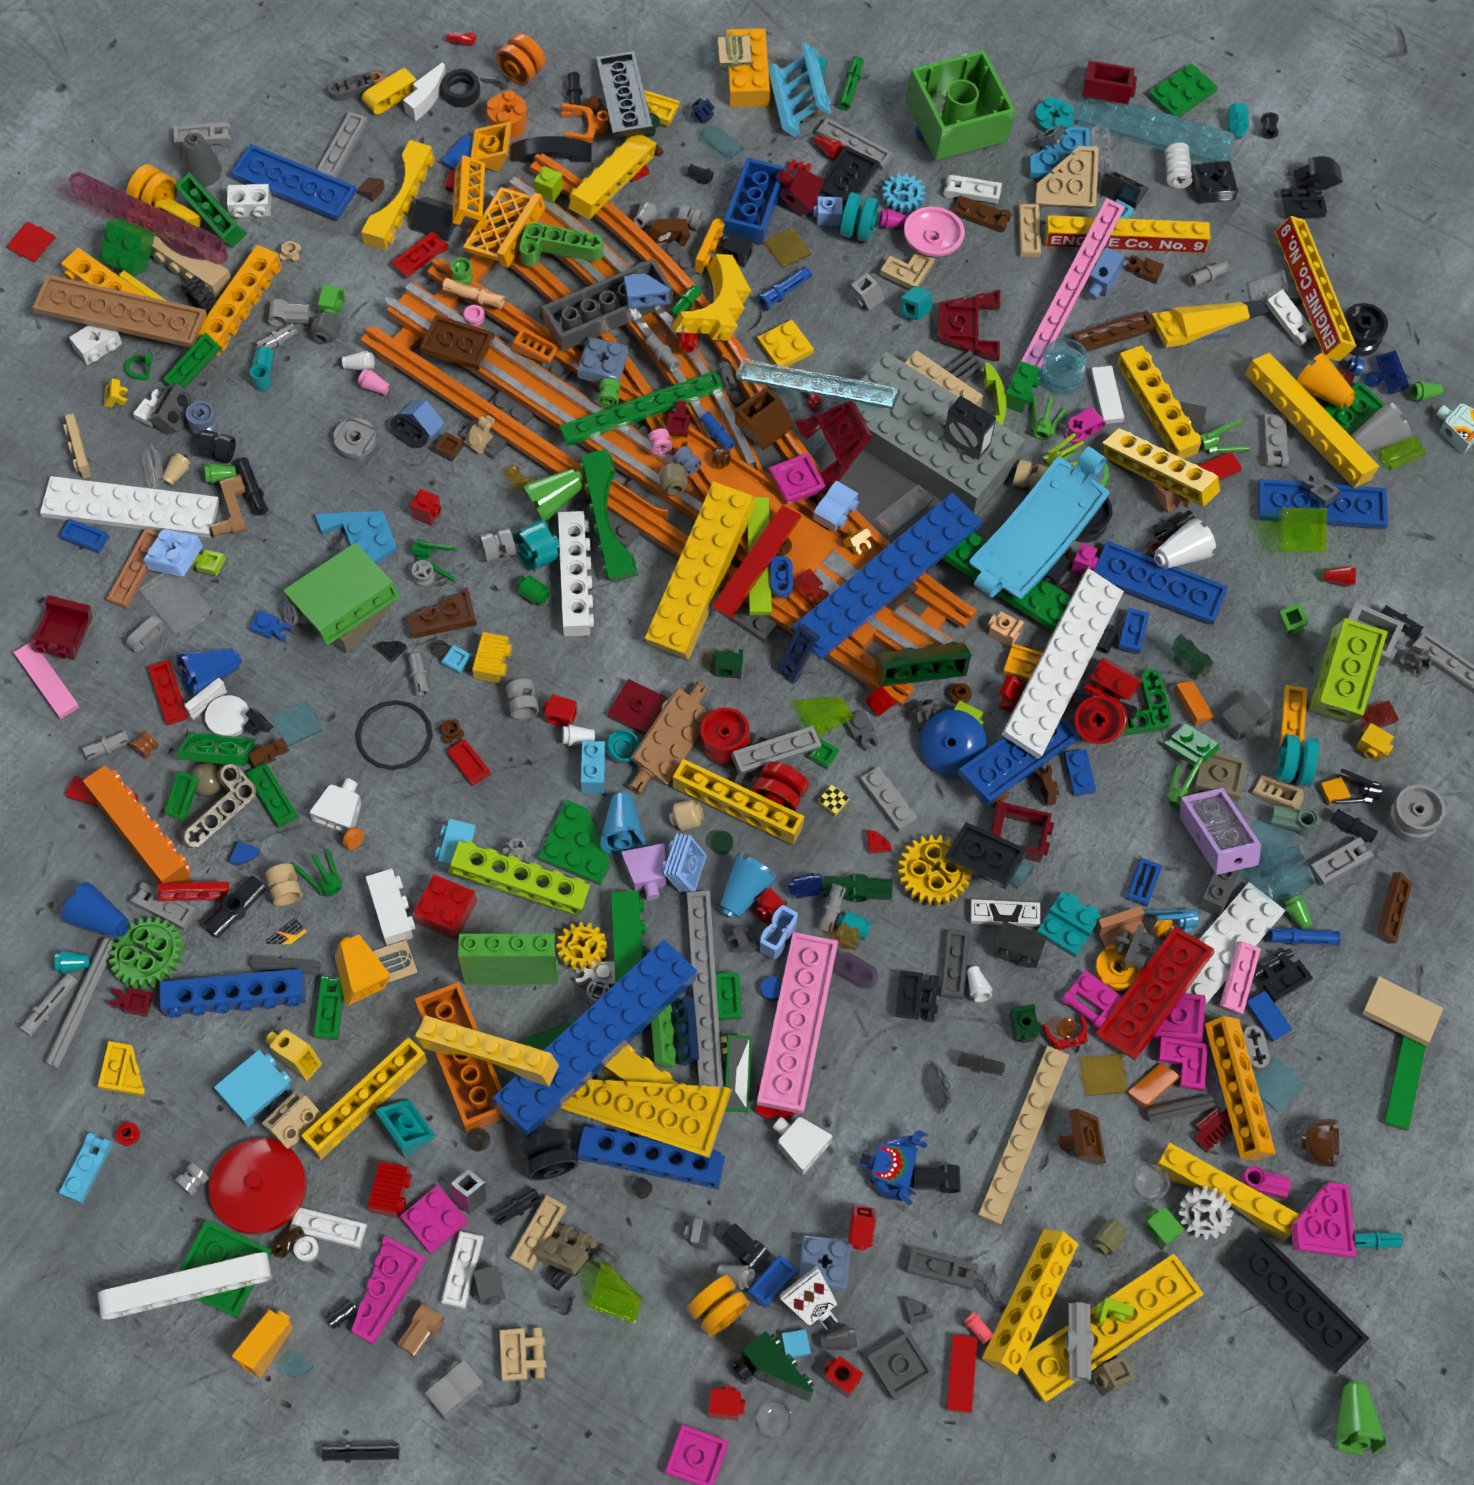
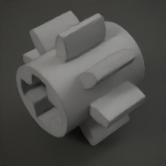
M515 838L510 840L509 843L505 842L502 855L506 857L509 855L515 856L521 862L528 863L531 847H526L524 840Z

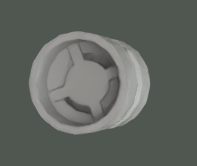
M509 528L498 530L495 535L491 532L480 535L482 550L487 562L498 560L501 555L505 558L516 555L514 540Z
M518 679L507 684L506 692L508 701H510L511 717L523 720L536 716L539 713V707L535 697L536 692L533 681L530 679Z

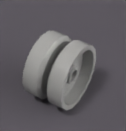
M1425 785L1408 786L1400 792L1390 808L1388 821L1391 829L1402 839L1411 842L1425 841L1434 834L1445 817L1446 806L1443 798L1436 790Z

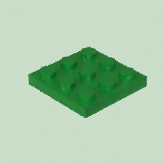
M206 1220L178 1272L256 1253H267L269 1260L272 1250ZM255 1284L195 1300L237 1319Z

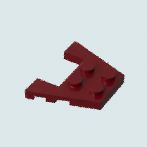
M993 290L992 293L985 295L983 293L976 294V297L967 299L961 297L939 302L938 342L967 352L971 350L973 354L999 361L1000 341L979 340L978 328L979 309H1000V290Z
M853 401L845 402L829 408L827 412L811 415V418L800 419L795 422L801 436L805 439L810 438L818 430L822 429L837 459L820 472L829 489L836 481L839 482L872 437L856 403Z

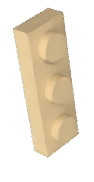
M74 413L65 415L67 424L64 425L67 437L71 436L72 440L68 442L71 454L76 455V459H73L76 472H81L83 479L92 477Z

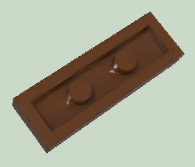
M1393 872L1386 900L1383 904L1381 919L1378 923L1377 933L1387 943H1397L1412 887V882L1401 872Z

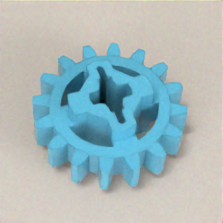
M899 173L897 178L890 176V180L885 181L882 188V200L886 201V207L892 206L893 211L898 209L901 214L903 210H906L908 214H910L911 209L918 210V206L923 205L926 194L925 186H921L922 181H915L914 175L909 178L908 173H905L904 177H901Z

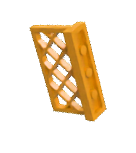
M500 187L481 220L464 244V251L499 261L502 267L509 268L520 250L525 227L530 223H537L546 208L542 194L534 192L533 196ZM503 195L512 198L511 200H508L506 202H500ZM520 202H528L524 207L518 208L517 206ZM515 205V210L507 213L504 212V208ZM502 211V215L491 218L493 212ZM519 215L517 221L508 222V218ZM502 220L506 221V225L495 228L494 223ZM492 225V230L484 233L481 232L483 227ZM510 231L507 236L499 238L498 233ZM496 235L497 240L485 242V238ZM476 241H483V245L477 247L472 246V244ZM500 245V248L497 251V253L490 252L488 250L489 248Z

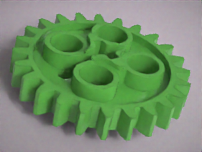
M148 917L146 923L139 918L138 925L136 926L133 922H130L131 929L123 937L117 938L119 940L118 943H111L115 949L109 952V955L112 957L109 960L112 966L111 970L120 982L123 981L126 986L131 984L134 989H137L139 984L143 990L146 989L147 984L155 988L156 981H164L163 977L165 976L172 978L170 971L179 970L175 964L183 963L180 955L185 954V951L182 949L185 943L181 939L182 935L168 920L163 922L160 917H157L155 922L151 917ZM152 953L157 959H160V960H163V961L160 962V961L156 960L153 956H151V955H149V954Z

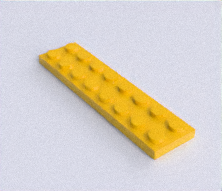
M1172 1254L1108 1298L1134 1306L1133 1315L1129 1321H1114L1110 1319V1315H1106L1105 1323L1102 1327L1096 1326L1098 1319L1094 1318L1097 1306L1090 1310V1328L1094 1339L1093 1353L1091 1354V1372L1203 1295V1292L1175 1254ZM1068 1325L1030 1350L1020 1367L1044 1404L1076 1383L1069 1380V1358L1066 1352Z

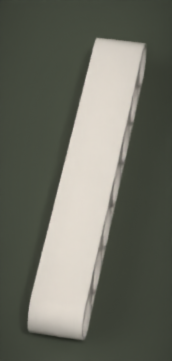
M251 1254L100 1291L98 1293L101 1319H114L266 1282L272 1278L268 1254Z

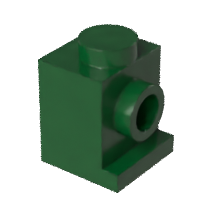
M739 649V653L723 650L717 651L716 655H712L711 668H715V676L741 679L743 649Z
M1035 1004L1011 1008L1009 1018L1015 1041L1022 1040L1023 1043H1028L1036 1040L1040 1029L1036 1017ZM1029 1021L1030 1025L1026 1026L1022 1022Z

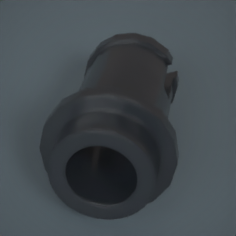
M690 164L687 172H690L687 173L688 177L702 180L704 184L711 183L714 172L710 168L704 169Z
M1113 625L1106 626L1096 647L1099 652L1104 654L1110 652L1114 640L1119 637V629Z
M349 1299L332 1313L329 1311V1315L325 1319L334 1330L336 1327L340 1328V1324L355 1313H358V1310Z

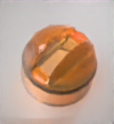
M1071 1018L1061 1019L1056 1029L1058 1035L1063 1038L1073 1037L1076 1031L1075 1022Z

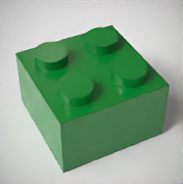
M122 218L107 221L98 260L122 271L124 270L131 275L144 273L147 270L155 233Z

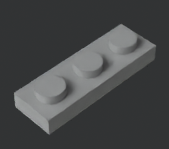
M880 767L875 768L860 778L862 785L898 832L917 822L918 817Z

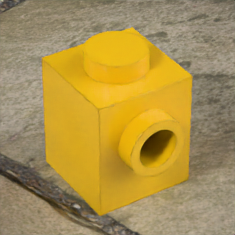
M1370 723L1355 749L1362 752L1367 758L1379 762L1383 755L1387 757L1394 746L1390 743L1395 736Z

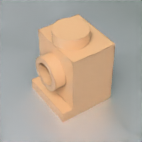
M1001 611L998 616L994 614L988 623L990 627L988 635L1011 648L1022 632L1024 621H1018Z

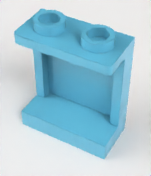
M260 1050L214 1087L218 1095L247 1127L255 1122L253 1117L285 1090L288 1093L292 1090L289 1084L292 1081L284 1070L279 1072L274 1067L277 1064L268 1053L264 1056Z

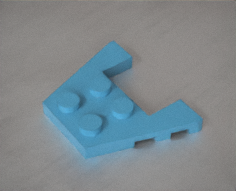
M383 511L315 514L322 534L344 528L350 545L357 543L376 564L397 551L396 543Z

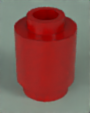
M676 332L679 350L691 353L698 348L697 333Z

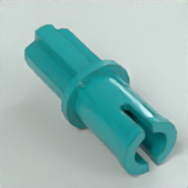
M1375 1231V1233H1354L1355 1249L1376 1248V1250H1380V1248L1402 1247L1403 1245L1401 1233H1379V1231Z

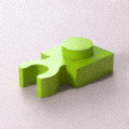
M204 550L203 554L198 553L190 568L196 567L198 572L217 576L226 557L222 553Z

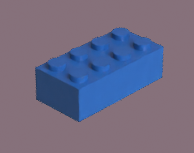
M746 158L724 220V235L729 236L733 232L753 240L754 243L763 245L782 185L775 177L780 169L785 170L784 166Z

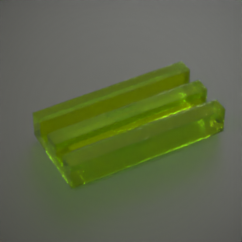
M1416 435L1379 452L1378 455L1389 471L1425 456L1427 451L1425 448H1421L1422 444L1417 442L1418 438ZM1414 450L1417 451V452H1415V453H1413V454H1410V455H1408V456H1406V457H1404V458H1401V459H1399V460H1397V461H1395V462L1390 463V461L1393 460V459L1402 457V456H1404L1405 454H1407V453H1409V452H1412V451H1414Z

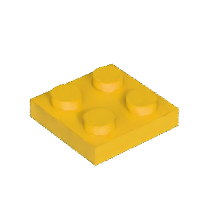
M793 320L757 337L758 344L778 371L814 354V348Z

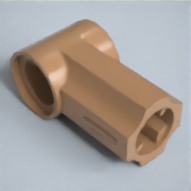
M423 1303L413 1316L412 1324L399 1341L398 1346L408 1354L416 1357L429 1337L439 1330L445 1317Z

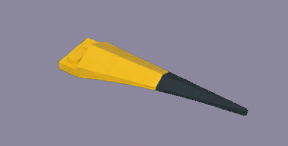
M1301 297L1290 298L1294 305H1299L1303 302ZM1267 300L1175 307L1171 308V311L1152 313L1151 318L1165 347L1188 344L1223 328L1270 313L1271 311L1265 304Z

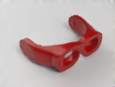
M1079 1015L1082 1032L1072 1041L1061 1040L1052 1036L1047 1024L1042 1025L1046 1038L1059 1051L1088 1042L1087 1023L1084 1015Z

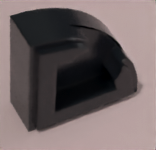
M384 641L375 646L376 650L391 663L407 649V645L400 641Z
M737 1359L731 1364V1368L743 1384L746 1385L753 1380V1374L741 1360Z

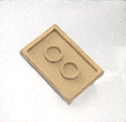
M1379 976L1362 1015L1428 1046L1443 1008Z

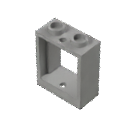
M1356 602L1348 619L1357 622L1359 618L1393 634L1386 651L1382 650L1378 665L1384 667L1388 660L1392 662L1397 652L1394 646L1396 643L1400 644L1405 634L1401 631L1405 623Z

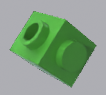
M1301 603L1283 609L1278 613L1286 634L1292 632V635L1305 631L1304 627L1309 623Z

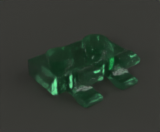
M1182 634L1175 639L1171 648L1176 653L1173 661L1179 666L1183 660L1192 667L1189 675L1195 680L1198 679L1199 675L1205 677L1210 672L1214 663L1210 656L1205 652H1201L1192 640L1185 638Z

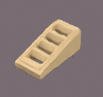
M1261 775L1252 792L1253 795L1272 805L1295 810L1299 809L1304 799L1303 789L1277 782V780ZM1266 784L1269 785L1268 790L1264 792L1263 789ZM1274 789L1277 790L1275 795L1272 794Z

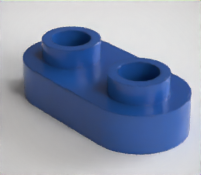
M777 556L771 561L770 565L771 591L778 598H787L793 591L792 562L786 556ZM778 568H783L785 570L779 571ZM784 587L785 590H779L778 588Z

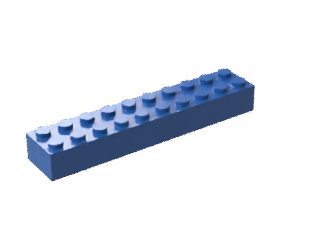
M663 939L544 1050L551 1053L559 1065L549 1087L517 1075L493 1097V1107L525 1139L530 1137L696 981L697 970Z

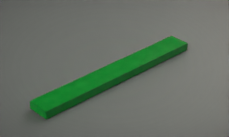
M712 371L560 425L559 431L568 447L677 408L678 400L686 401V404L722 392L723 385L716 372Z

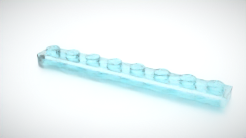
M743 359L736 372L737 380L888 409L894 408L900 395V390L897 387Z

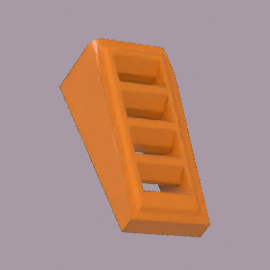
M521 327L511 346V350L550 364L559 348L557 345ZM530 343L534 344L533 348L529 347ZM538 346L542 347L540 352L536 350ZM546 349L550 350L547 356L544 355Z

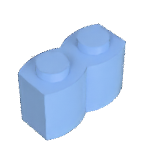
M836 481L816 507L813 513V520L834 532L839 527L843 528L848 520L847 515L849 512H854L859 505L858 493Z
M784 905L776 910L772 918V924L762 933L760 953L773 960L781 955L785 947V941L795 932L798 916L796 911Z

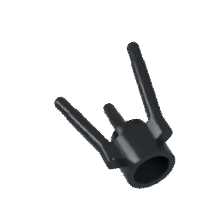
M1343 768L1340 772L1347 776L1337 774V778L1342 777L1345 781L1360 785L1359 794L1363 798L1333 800L1334 804H1372L1373 800H1379L1381 797V783L1369 780Z

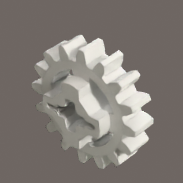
M1204 1186L1203 1191L1195 1187L1193 1194L1188 1191L1185 1196L1186 1199H1183L1180 1204L1183 1208L1179 1211V1215L1185 1216L1181 1223H1188L1189 1225L1187 1231L1195 1230V1237L1197 1238L1200 1233L1204 1234L1205 1240H1208L1210 1234L1215 1239L1218 1238L1219 1231L1224 1234L1227 1230L1226 1226H1230L1232 1222L1230 1217L1233 1215V1210L1228 1209L1231 1201L1224 1202L1226 1194L1223 1193L1219 1196L1217 1195V1188L1210 1192L1207 1186ZM1218 1208H1220V1210H1221L1222 1219L1220 1218L1221 1215L1218 1213Z

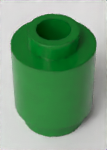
M531 575L523 576L517 584V588H519L518 593L533 604L543 605L550 595L547 586Z

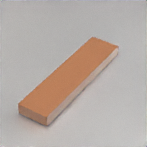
M144 529L106 598L108 603L128 609L149 571L143 559L157 539L158 532Z

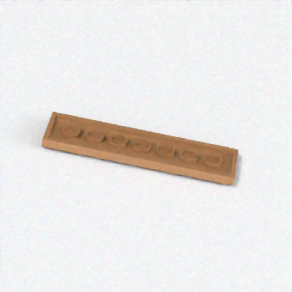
M48 274L33 306L34 313L190 348L195 344L207 315L205 309Z

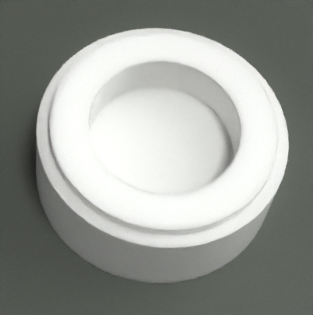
M304 1236L295 1242L293 1250L300 1261L310 1262L317 1257L319 1246L314 1238Z

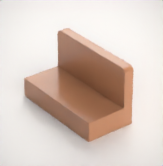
M1141 906L1098 920L1095 929L1104 949L1114 945V938L1116 936L1122 937L1124 932L1130 933L1129 940L1132 941L1138 924L1144 926L1141 921L1144 916Z

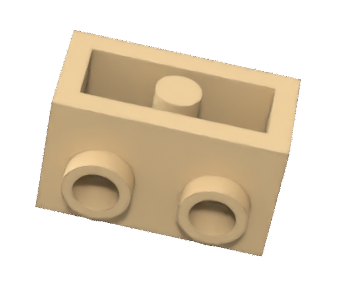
M296 1089L261 1124L277 1141L288 1149L290 1146L295 1145L300 1140L301 1135L317 1122L323 1114L306 1095Z

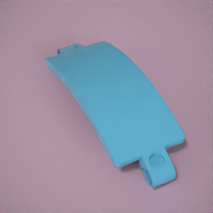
M1090 446L1084 450L1076 467L1062 457H1057L1013 514L970 559L969 564L981 572L976 578L974 586L991 598L1001 589L1006 590L1019 600L1025 597L1071 546L1109 496L1110 491L1094 480L1107 459Z

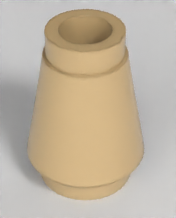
M176 453L175 456H171L161 479L172 486L190 469L189 465L191 462L181 454Z

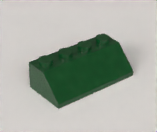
M949 642L940 646L927 645L917 649L908 647L901 651L893 652L890 650L882 651L876 654L875 660L879 687L967 676L971 652L964 642Z

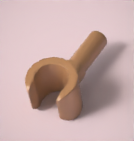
M375 71L370 74V80H374V86L390 75L382 76L381 73Z

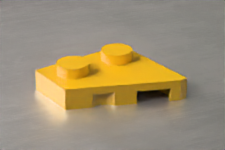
M108 1041L98 1089L144 1097L145 1091L132 1045Z

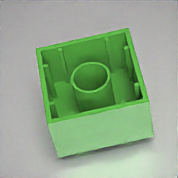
M985 50L911 69L905 101L935 161L1008 141L1016 110Z

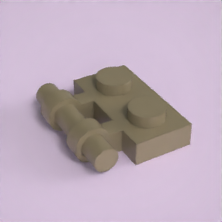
M558 1224L554 1232L560 1236L557 1239L549 1236L535 1255L539 1261L575 1275L589 1258L585 1250L587 1247L595 1248L597 1246V1239L592 1238L589 1233L577 1232L574 1227L569 1225L562 1226ZM571 1240L576 1242L574 1246L569 1244Z

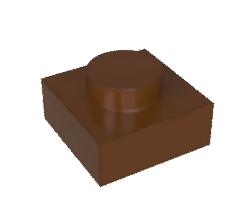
M446 432L435 446V452L454 461L465 446L464 441Z

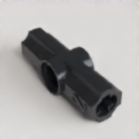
M251 875L234 893L225 896L222 905L202 924L203 927L214 938L218 939L235 921L245 917L247 909L267 890L260 880ZM232 905H240L236 910H230Z

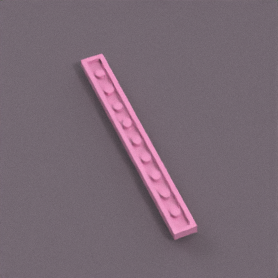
M1106 198L1021 361L1040 367L1041 370L1125 206Z

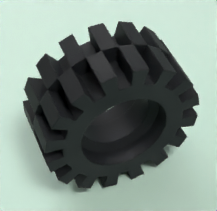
M194 276L181 285L183 295L188 299L187 301L192 307L205 309L208 314L216 304L217 300L213 297L214 294L210 292V288L199 277Z

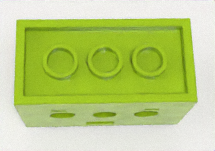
M1344 618L1333 627L1308 710L1350 724L1362 717L1388 631Z

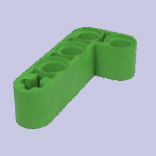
M530 223L525 227L520 243L521 262L525 266H535L540 259L541 252L588 261H599L604 256L603 239L597 234L540 223Z

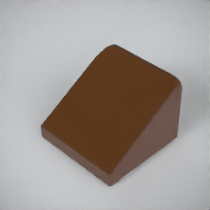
M368 177L359 187L357 193L373 202L385 189L384 180Z

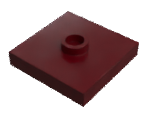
M628 679L607 716L646 735L662 711V705L667 700V697Z

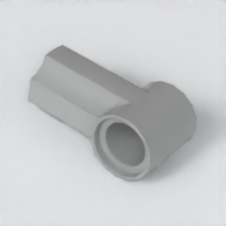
M274 299L270 302L268 322L271 325L282 327L286 323L309 324L311 319L310 305L288 304L282 299Z

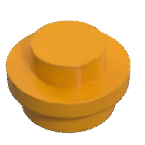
M1158 920L1156 922L1153 933L1156 934L1158 939L1167 938L1174 928L1172 920Z

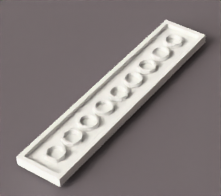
M1088 568L1084 571L1001 734L1002 736L1038 759L1043 755L1124 591Z

